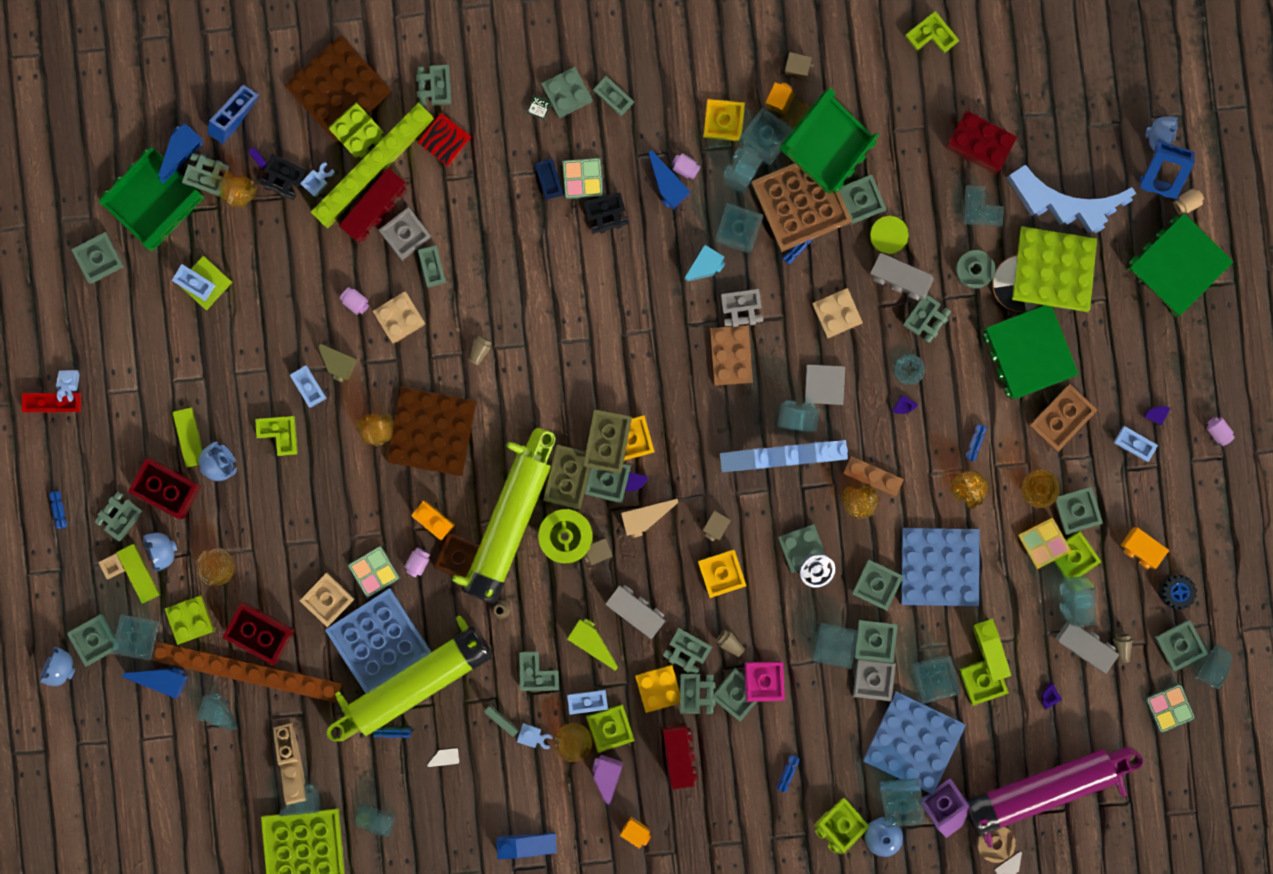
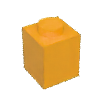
M775 82L765 103L769 109L786 116L795 93L790 85Z
M633 817L629 818L620 832L621 837L639 849L642 844L645 846L651 838L649 835L650 829Z

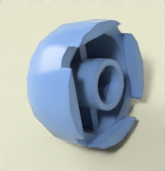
M1163 116L1156 119L1152 127H1147L1145 138L1149 139V146L1153 151H1155L1157 141L1170 145L1173 144L1177 131L1178 117Z
M214 442L204 448L199 456L200 472L212 481H223L235 475L237 467L234 468L233 463L236 461L231 451L225 445L219 446L218 442Z
M159 532L143 535L147 556L154 562V564H151L153 570L157 572L169 567L175 557L174 551H177L175 541H170L167 535Z
M54 646L51 650L54 654L52 658L48 656L40 675L42 679L39 682L49 686H60L64 684L67 678L71 679L73 677L75 668H72L73 659L71 655L63 649Z
M880 817L868 824L869 828L864 832V840L872 853L877 856L888 857L899 851L903 843V834L901 828L894 820Z

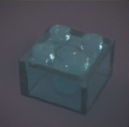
M762 107L740 136L739 145L770 166L781 152L778 147L793 128Z
M746 145L742 149L738 148L733 156V165L729 164L722 177L725 178L723 184L743 195L765 156Z
M727 203L714 242L751 254L764 215Z
M785 400L778 405L775 428L811 433L817 432L820 409L815 408L816 404L804 403L802 406H798L795 401Z
M1087 577L1063 578V584L1060 585V592L1063 596V602L1060 604L1061 614L1065 616V619L1068 620L1071 626L1095 625V586Z
M120 614L111 654L150 661L159 622Z
M819 622L811 659L815 662L851 669L859 631L857 629Z
M948 654L910 664L919 699L923 704L961 694L952 658Z
M919 778L880 782L886 827L925 823Z

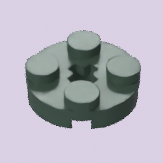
M971 250L965 253L956 264V275L959 282L971 289L984 287L992 280L995 274L994 261L987 253L981 250ZM974 264H977V268H980L977 275L973 274L970 270Z

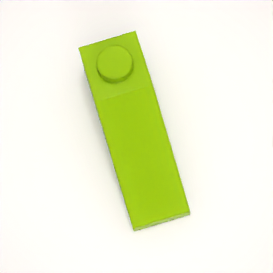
M586 618L584 621L580 619L567 640L616 671L618 665L597 629L594 628L595 624Z
M993 619L975 624L972 629L992 682L1010 677V669Z

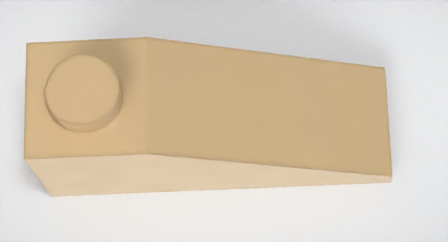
M674 499L621 513L627 536L631 535L632 538L642 536V532L650 528L678 503V500Z

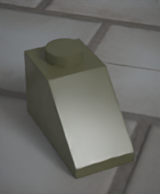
M319 344L318 348L328 372L333 374L332 378L343 382L344 379L349 381L358 360Z

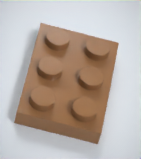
M748 325L710 328L714 386L753 383Z
M1068 384L1029 426L1056 452H1059L1095 414L1097 409L1071 384Z

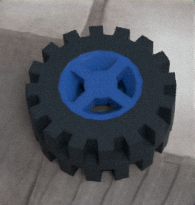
M1171 575L1165 578L1164 582L1160 585L1162 586L1159 589V592H1161L1160 598L1170 608L1180 610L1188 608L1195 602L1194 599L1197 598L1196 585L1186 576Z

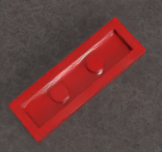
M22 393V413L81 412V393H72V402H69L67 395L63 396L62 402H59L57 393Z

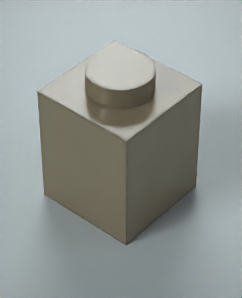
M789 52L784 75L806 80L808 75H812L814 64L811 63L812 57Z
M713 511L703 528V531L706 532L704 536L712 541L715 539L720 540L731 520Z
M606 538L591 544L590 549L584 556L586 563L590 562L593 565L613 556Z

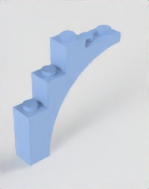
M1026 165L1006 178L1031 216L1035 213L1038 216L1048 210V207L1059 225L1064 222L1067 225L1078 218L1087 233L1094 231L1095 234L1105 228L1103 224L1108 221L1106 216L1108 217L1116 212V206L1120 204L1125 206L1133 201L1131 197L1136 194L1131 187L1120 194L1107 198H1073L1046 186L1034 176Z
M846 440L720 453L722 472L846 460L848 459Z

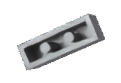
M880 253L871 271L874 282L884 285V283L889 284L892 290L899 293L901 291L907 292L910 298L917 301L919 298L925 299L934 281L932 275Z
M619 585L605 605L652 639L665 622L664 614L656 608L654 610L649 608V603L642 597L637 599L633 596L634 591L626 585L623 587Z
M1067 620L1055 640L1099 671L1107 674L1119 656L1115 652L1116 648L1107 642L1104 645L1099 641L1100 637L1092 631L1090 633L1084 631V626L1076 620L1074 622Z

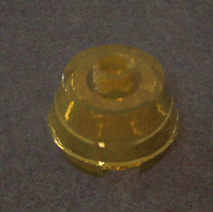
M226 172L224 177L220 179V197L231 206L246 207L257 195L256 190L258 186H253L254 182L245 176L234 177L231 172Z
M379 413L364 416L363 421L357 420L358 427L356 430L365 444L378 446L392 439L394 421L391 418V414L387 413L385 414L386 417H381Z
M1034 470L1022 482V495L1026 502L1034 507H1048L1059 496V481L1053 473L1047 470Z
M968 470L954 476V480L951 481L953 486L950 489L954 497L958 501L962 499L966 502V507L975 508L977 505H981L989 491L988 482L975 470Z
M853 486L846 487L844 495L841 497L846 514L855 518L873 516L880 501L876 489L869 486H862V489H853Z
M215 548L209 552L204 551L196 562L198 565L197 575L206 585H224L233 578L235 573L232 558L223 549Z
M577 723L566 724L557 731L554 738V747L562 759L570 762L580 761L591 751L592 737L584 726Z

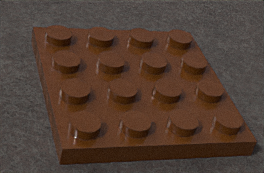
M342 35L336 38L284 85L336 143L339 141L338 138L328 128L353 104L357 102L369 114L393 93Z
M401 387L387 462L463 476L477 401Z

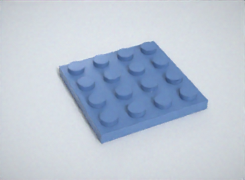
M902 528L901 575L903 579L901 581V605L979 606L980 529Z
M391 588L325 630L365 694L431 653L428 645Z
M895 691L863 761L934 794L966 725Z

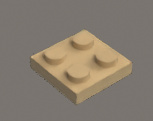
M848 288L812 303L827 339L863 323Z
M406 291L373 311L392 344H395L426 324Z
M326 573L300 602L326 627H329L355 599Z

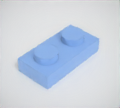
M181 264L172 279L173 282L204 301L207 300L216 286L183 264Z
M307 365L290 375L309 408L327 399Z
M1125 426L1122 427L1114 441V444L1146 462H1149L1158 446Z
M606 690L567 695L570 714L608 709Z

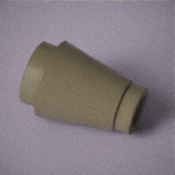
M478 335L477 339H474L469 361L479 365L491 349L492 341Z
M498 600L497 603L492 605V613L496 618L504 619L509 616L511 607L507 601ZM498 607L503 608L502 614H499V612H497Z
M722 631L716 639L719 647L737 657L745 650L731 631Z
M1128 633L1116 634L1113 642L1116 653L1119 654L1118 662L1128 663L1130 662L1133 639Z

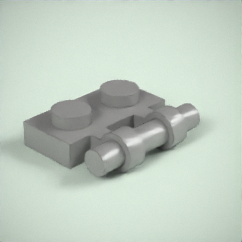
M759 289L721 294L723 314L731 313L730 319H724L725 327H738L743 324L756 325L757 322H763L762 314L755 315L754 312L755 309L762 308ZM748 310L749 316L738 317L737 312Z

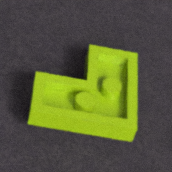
M936 11L905 35V38L916 51L931 39L943 54L959 42V39Z
M295 416L255 419L257 438L276 437L277 456L298 454Z

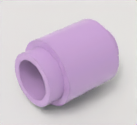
M683 153L681 156L676 155L671 164L674 166L673 170L687 179L691 178L693 180L701 166L697 165L698 162Z
M350 287L340 296V300L343 301L342 304L356 315L359 313L363 314L369 307L367 304L368 299Z
M1214 417L1207 423L1206 429L1217 444L1220 443L1221 446H1225L1235 438L1234 432L1222 417Z
M416 547L404 566L407 569L406 573L413 577L421 576L430 560V554Z

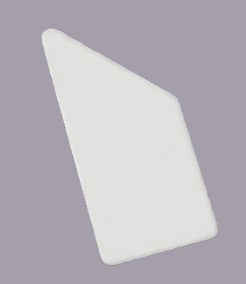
M458 749L439 750L427 766L459 764Z
M1022 852L1017 853L996 868V873L1016 874L1019 872Z

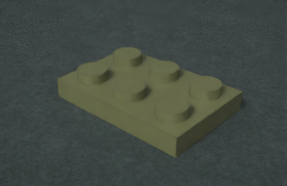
M594 410L584 467L621 474L632 420L631 416Z
M557 445L543 501L581 510L591 468L583 466L586 455L585 451Z

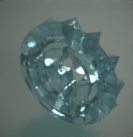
M904 355L895 364V376L901 383L906 385L916 384L924 377L925 365L916 355ZM911 362V367L917 371L911 372L908 378L907 371L902 370V368L908 367Z

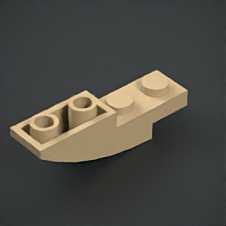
M293 724L274 727L277 761L281 769L285 803L289 805L305 801V778Z

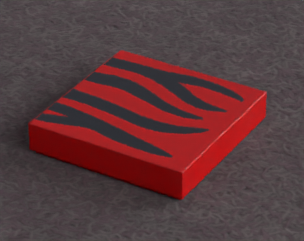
M441 113L418 141V144L449 167L472 137Z

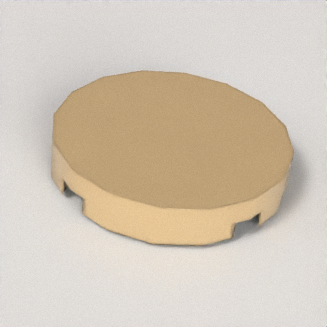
M1006 826L990 833L993 847H987L984 837L977 836V849L986 860L993 863H1001L1013 854L1015 838Z

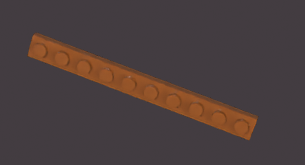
M154 641L150 656L151 661L335 703L338 702L335 693L340 692L342 683L159 641Z

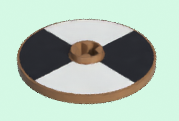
M1017 255L1005 259L996 268L992 278V289L997 301L1006 309L1014 312H1028L1041 304L1012 300Z

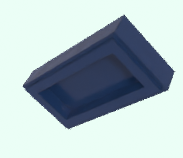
M553 158L534 163L545 200L563 196V190Z

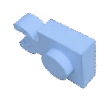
M326 162L321 164L318 173L312 170L300 183L314 197L328 185L325 179L335 174L333 169L329 173H325L324 169L328 166Z
M78 370L58 372L56 388L58 390L57 398L59 402H62V398L67 395L69 402H72L73 394L71 391H77L80 374Z
M523 723L517 742L533 748L539 743L542 748L549 749L550 746L544 743V739H553V736L551 734L541 735L540 728Z

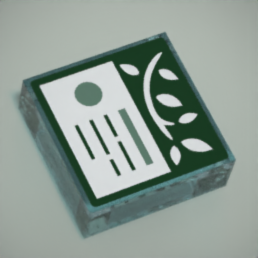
M534 95L527 114L545 121L551 107V102Z

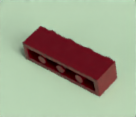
M387 168L339 227L358 243L360 241L364 242L369 237L371 228L373 226L377 227L383 219L382 215L385 212H390L395 205L394 201L406 193L407 183Z

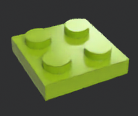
M202 595L165 608L177 645L215 631Z

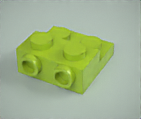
M357 102L328 128L355 158L358 156L360 158L364 157L369 152L368 147L372 143L374 145L378 144L383 139L382 134L384 133Z
M842 798L814 824V827L816 828L815 833L817 836L828 841V848L833 853L843 854L864 834L869 825L845 798Z

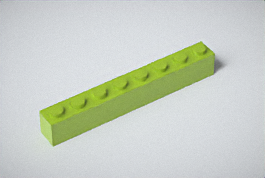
M418 103L311 213L325 227L329 228L434 121L433 116Z

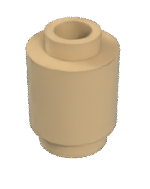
M1193 188L1178 196L1173 201V205L1180 215L1183 213L1187 214L1202 206L1204 197L1199 190L1196 191Z

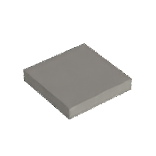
M409 207L379 229V232L402 261L432 238Z
M806 365L805 403L843 405L845 367Z
M857 659L853 697L892 701L896 663Z

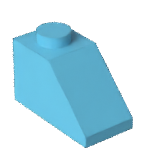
M704 245L684 280L692 281L713 276L716 271L720 273L725 265V262H723L724 256Z

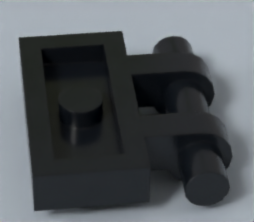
M271 154L264 169L270 176L268 179L261 177L259 184L265 186V189L269 191L273 190L279 193L283 198L288 197L294 200L296 193L290 189L292 185L300 188V183L304 180L307 170ZM277 178L285 181L283 187L275 183Z
M621 192L584 202L588 220H597L598 225L591 227L592 234L606 233V230L620 229L622 226L629 224L628 217L621 219L619 217V213L626 211ZM613 215V221L603 223L602 218Z

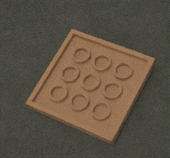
M795 163L751 181L781 252L852 222L840 192L827 194Z

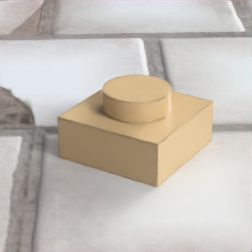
M117 554L98 562L107 580L125 571Z

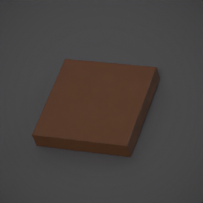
M449 532L434 568L452 576L466 578L480 545Z

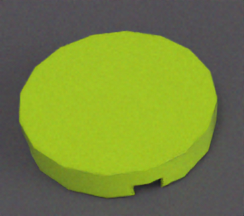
M894 216L880 218L874 223L870 231L872 245L876 250L884 254H895L902 250L909 236L905 223Z

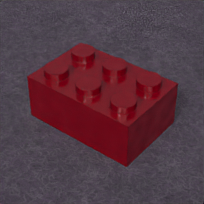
M966 110L945 148L997 174L1003 166L1017 136Z
M146 458L128 492L177 519H184L202 485L152 458Z
M244 602L240 603L222 638L271 665H275L278 663L295 629Z
M686 723L664 726L671 788L673 790L694 787V781H698L696 766L692 767V762L695 761L694 749L689 747V742H693L691 728H687Z

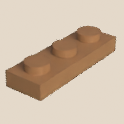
M850 456L843 472L844 475L894 497L897 496L904 480Z

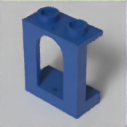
M1157 141L1155 154L1144 176H1140V188L1147 192L1161 194L1167 198L1177 199L1195 163V152ZM1164 160L1181 165L1173 184L1155 179Z

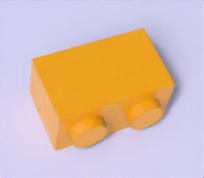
M423 501L411 515L440 540H443L455 526L427 501Z
M1136 527L1132 528L1120 545L1124 548L1123 552L1131 558L1135 556L1140 560L1139 564L1146 569H1156L1169 552L1167 548Z

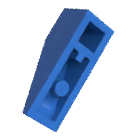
M242 85L210 119L207 134L224 144L236 131L259 95L245 85Z
M185 123L181 127H176L172 132L158 175L162 184L192 156V153H195L203 145L202 138Z
M650 150L649 159L660 196L662 197L660 201L665 207H671L674 210L690 195V191L662 160Z
M173 667V669L130 671L123 673L122 677L176 699L181 696L189 675L184 674L183 669Z
M556 833L498 836L497 838L498 859H516L557 853Z

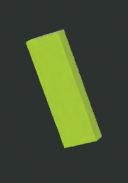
M193 408L173 412V417L186 468L199 465V456L203 449Z
M136 544L116 552L142 604L161 595Z

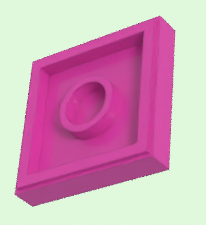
M783 662L744 663L746 702L785 701Z

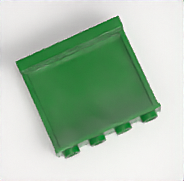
M832 88L821 93L778 147L827 194L838 192L844 186L843 181L855 172L854 167L866 158L865 153L877 144L876 139L880 135L879 133L872 135L835 100L833 96L836 92Z
M151 147L141 153V158L127 168V172L123 177L120 176L114 181V186L110 190L102 193L98 203L116 217L143 243L142 245L147 250L153 252L205 196L196 188L183 184L184 176L178 171L162 184L158 175L164 157Z
M1185 213L1180 216L1176 214L1168 222L1170 226L1166 230L1162 228L1155 235L1157 239L1153 243L1148 242L1141 249L1143 253L1139 257L1137 255L1128 262L1130 266L1126 269L1127 271H1132L1171 309L1169 313L1174 318L1181 316L1234 262Z
M1044 305L983 329V339L990 346V357L993 362L996 361L998 369H996L997 375L1000 380L1003 379L1005 384L1003 390L1006 397H1010V400H1015L1079 375L1052 306Z

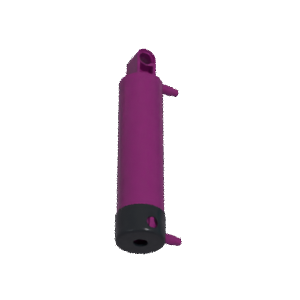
M1126 747L1107 754L1104 749L993 791L984 792L966 799L970 806L967 814L976 835L984 837L987 847H993L991 832L1113 785L1117 786L1121 797H1126V788L1122 775L1139 769L1143 765V757L1132 747ZM1135 755V758L1132 761H1129V758Z

